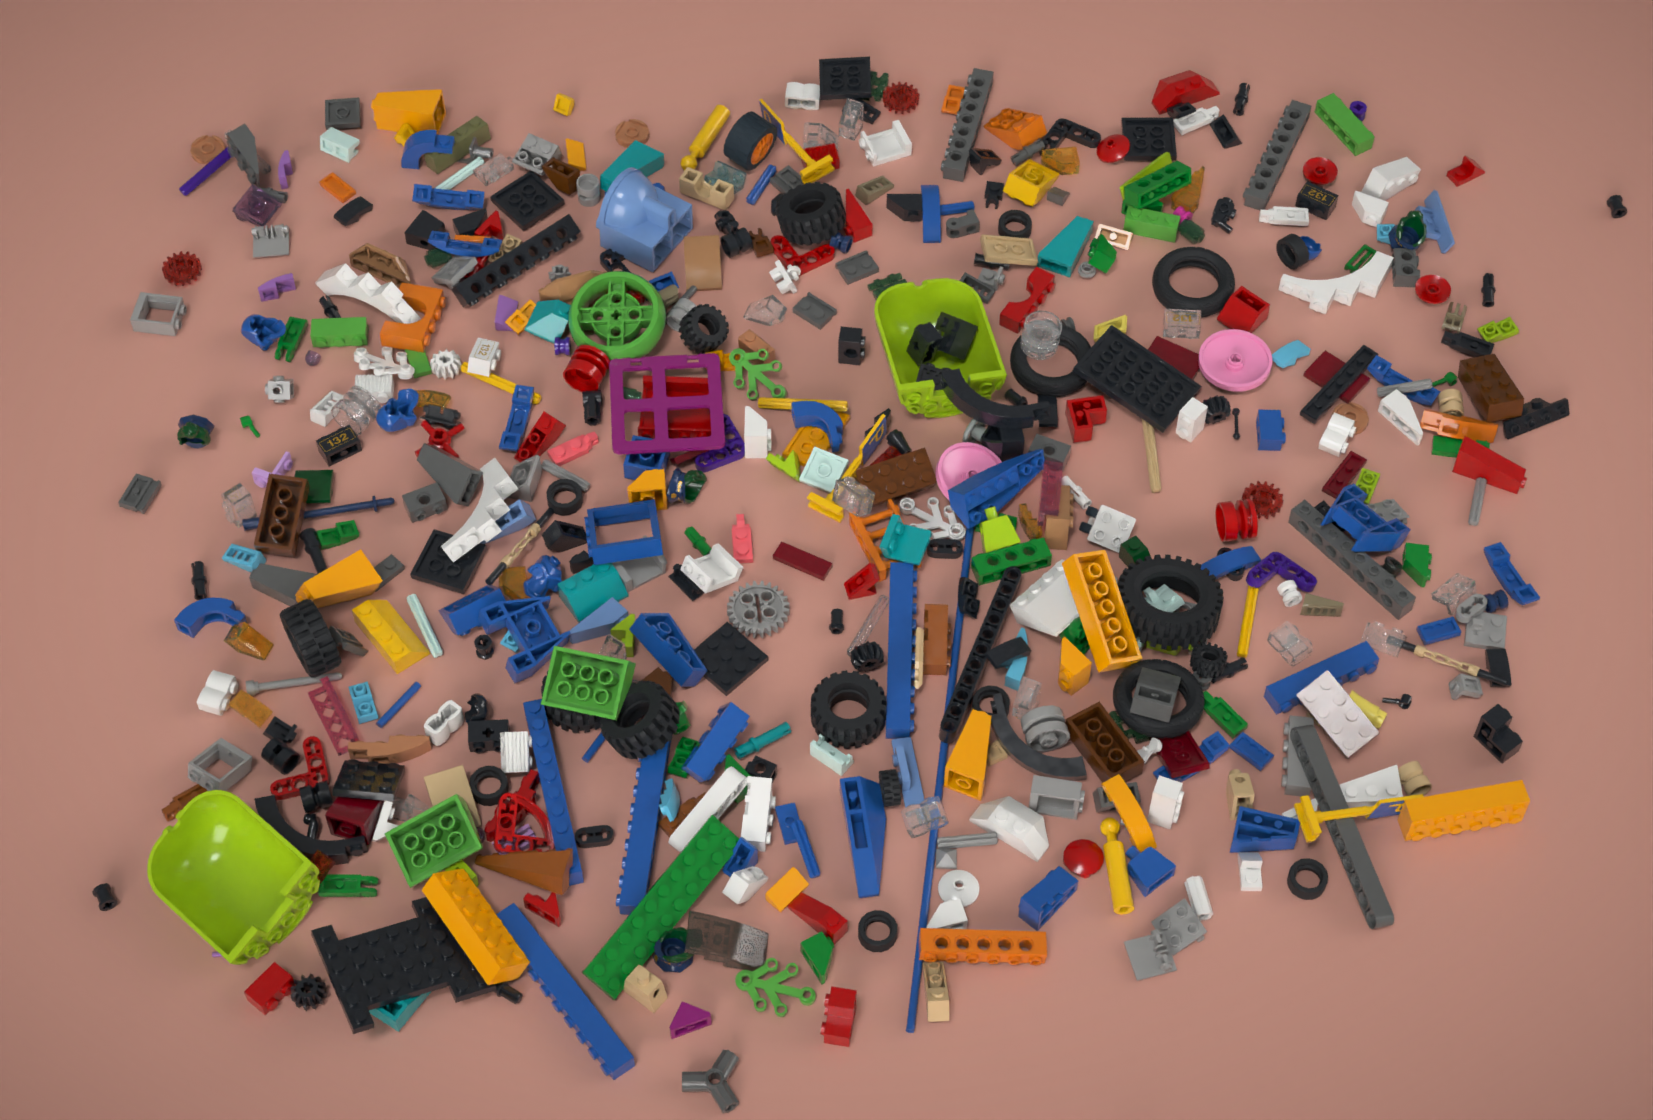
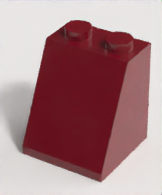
M337 797L325 814L331 835L344 839L364 835L366 843L369 845L384 801Z

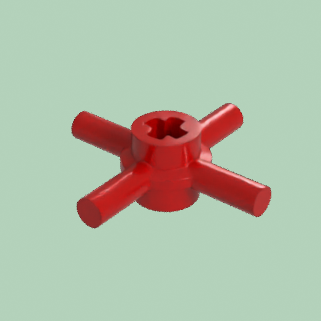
M424 420L421 426L430 435L428 444L435 445L459 458V455L451 448L450 444L451 438L465 429L463 424L460 423L446 432L442 428L434 429ZM421 448L415 451V455L417 457L419 456Z

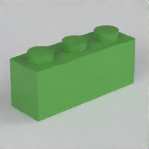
M1128 206L1123 230L1134 235L1175 243L1180 216Z
M367 318L312 319L310 337L313 347L368 345L369 328Z

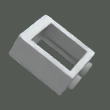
M140 292L130 319L133 331L176 336L178 329H181L183 315H186L187 306L184 304L182 297ZM149 308L174 311L171 322L145 319Z
M220 738L188 763V778L204 787L207 791H227L251 772L252 756ZM217 759L233 767L231 771L220 779L205 771Z
M1033 775L1029 808L1038 814L1077 820L1078 812L1082 813L1085 791L1081 790L1082 782Z

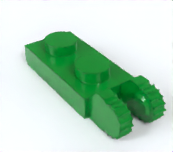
M289 317L285 326L286 332L278 341L275 359L281 360L284 349H287L285 359L287 362L292 361L294 352L297 350L308 325L306 319Z
M321 874L318 895L319 897H376L377 889L362 888V884L366 886L377 885L379 879L374 876L354 874Z

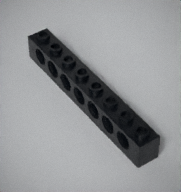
M570 214L457 284L451 290L462 307L466 305L471 307L479 302L477 298L482 295L485 298L492 294V289L496 286L501 288L506 285V280L510 277L514 280L522 274L520 271L524 268L528 271L536 265L535 261L540 259L542 262L550 256L549 252L554 250L556 253L564 247L562 244L568 241L570 244L578 239L576 235L581 231ZM557 231L562 233L563 239L557 236ZM543 240L548 242L549 248L543 245ZM529 249L533 250L534 253H535V256H531V255L529 254L528 250H529ZM514 258L520 260V266L514 262ZM500 267L506 269V275L501 273ZM486 276L492 279V284L486 281ZM472 285L478 288V293L472 291Z

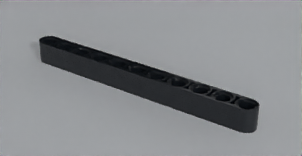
M1011 566L1004 571L942 718L939 739L944 743H952L957 738L989 661L985 654L994 648L1009 613L1010 604L1014 601L1022 574L1021 570L1017 567Z

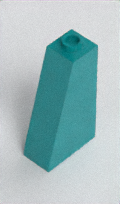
M635 140L600 175V189L607 192L615 178L622 171L630 167L640 170L646 177L664 167V153Z
M1076 216L1039 252L1037 267L1071 277L1093 232L1094 221Z

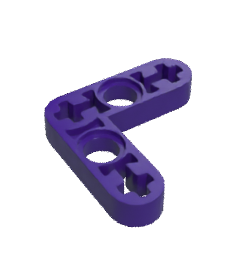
M723 414L725 436L733 434L735 437L733 439L725 438L726 442L723 448L713 449L696 457V469L703 473L742 459L745 456V443L730 417L726 414ZM724 454L726 457L724 459H717L716 455Z
M1279 552L1270 553L1255 565L1246 577L1247 584L1255 588L1261 587L1277 573L1286 580H1294L1297 587L1305 592L1313 591L1317 584V579L1314 575ZM1288 570H1292L1296 574L1290 573Z

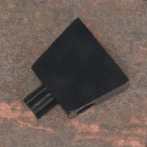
M422 210L404 232L406 243L427 250H434L436 247L428 242L431 231L446 232L445 225L438 218Z

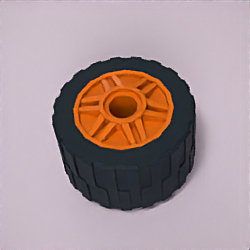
M753 111L747 112L737 120L729 131L724 144V155L746 170L755 169L766 159L777 139L776 126Z

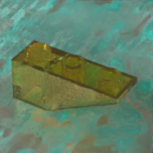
M1204 166L1192 174L1191 184L1173 193L1171 209L1175 210L1177 207L1182 206L1186 212L1190 211L1191 213L1198 209L1205 170Z

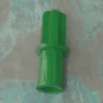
M687 527L684 534L693 543V547L698 549L703 556L710 554L712 548L707 544L706 538L701 536L694 527Z

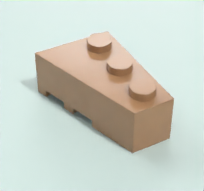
M1047 484L1045 541L1049 549L1067 550L1069 527L1073 528L1074 494L1070 493V486Z

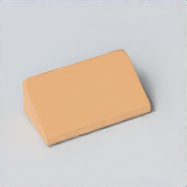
M1099 224L1095 238L1097 239L1102 234L1112 246L1128 250L1134 234Z

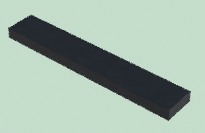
M1363 345L1300 411V416L1316 424L1367 370L1374 357L1379 354Z

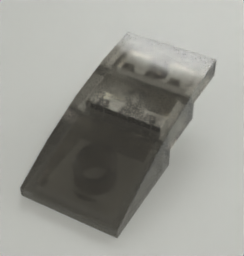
M690 911L684 953L703 955L704 960L722 962L724 967L754 971L765 965L769 933L730 919Z

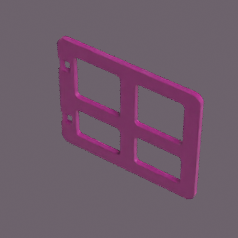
M717 354L650 356L612 359L610 361L612 450L615 454L721 449L725 446L720 359ZM687 360H698V362H687ZM631 363H642V365L631 366ZM706 368L709 394L704 396L667 397L665 371L668 369ZM629 371H651L653 397L648 399H624L623 373ZM708 408L710 410L711 436L670 439L668 437L667 412L669 410ZM627 412H654L655 439L626 441L624 414Z

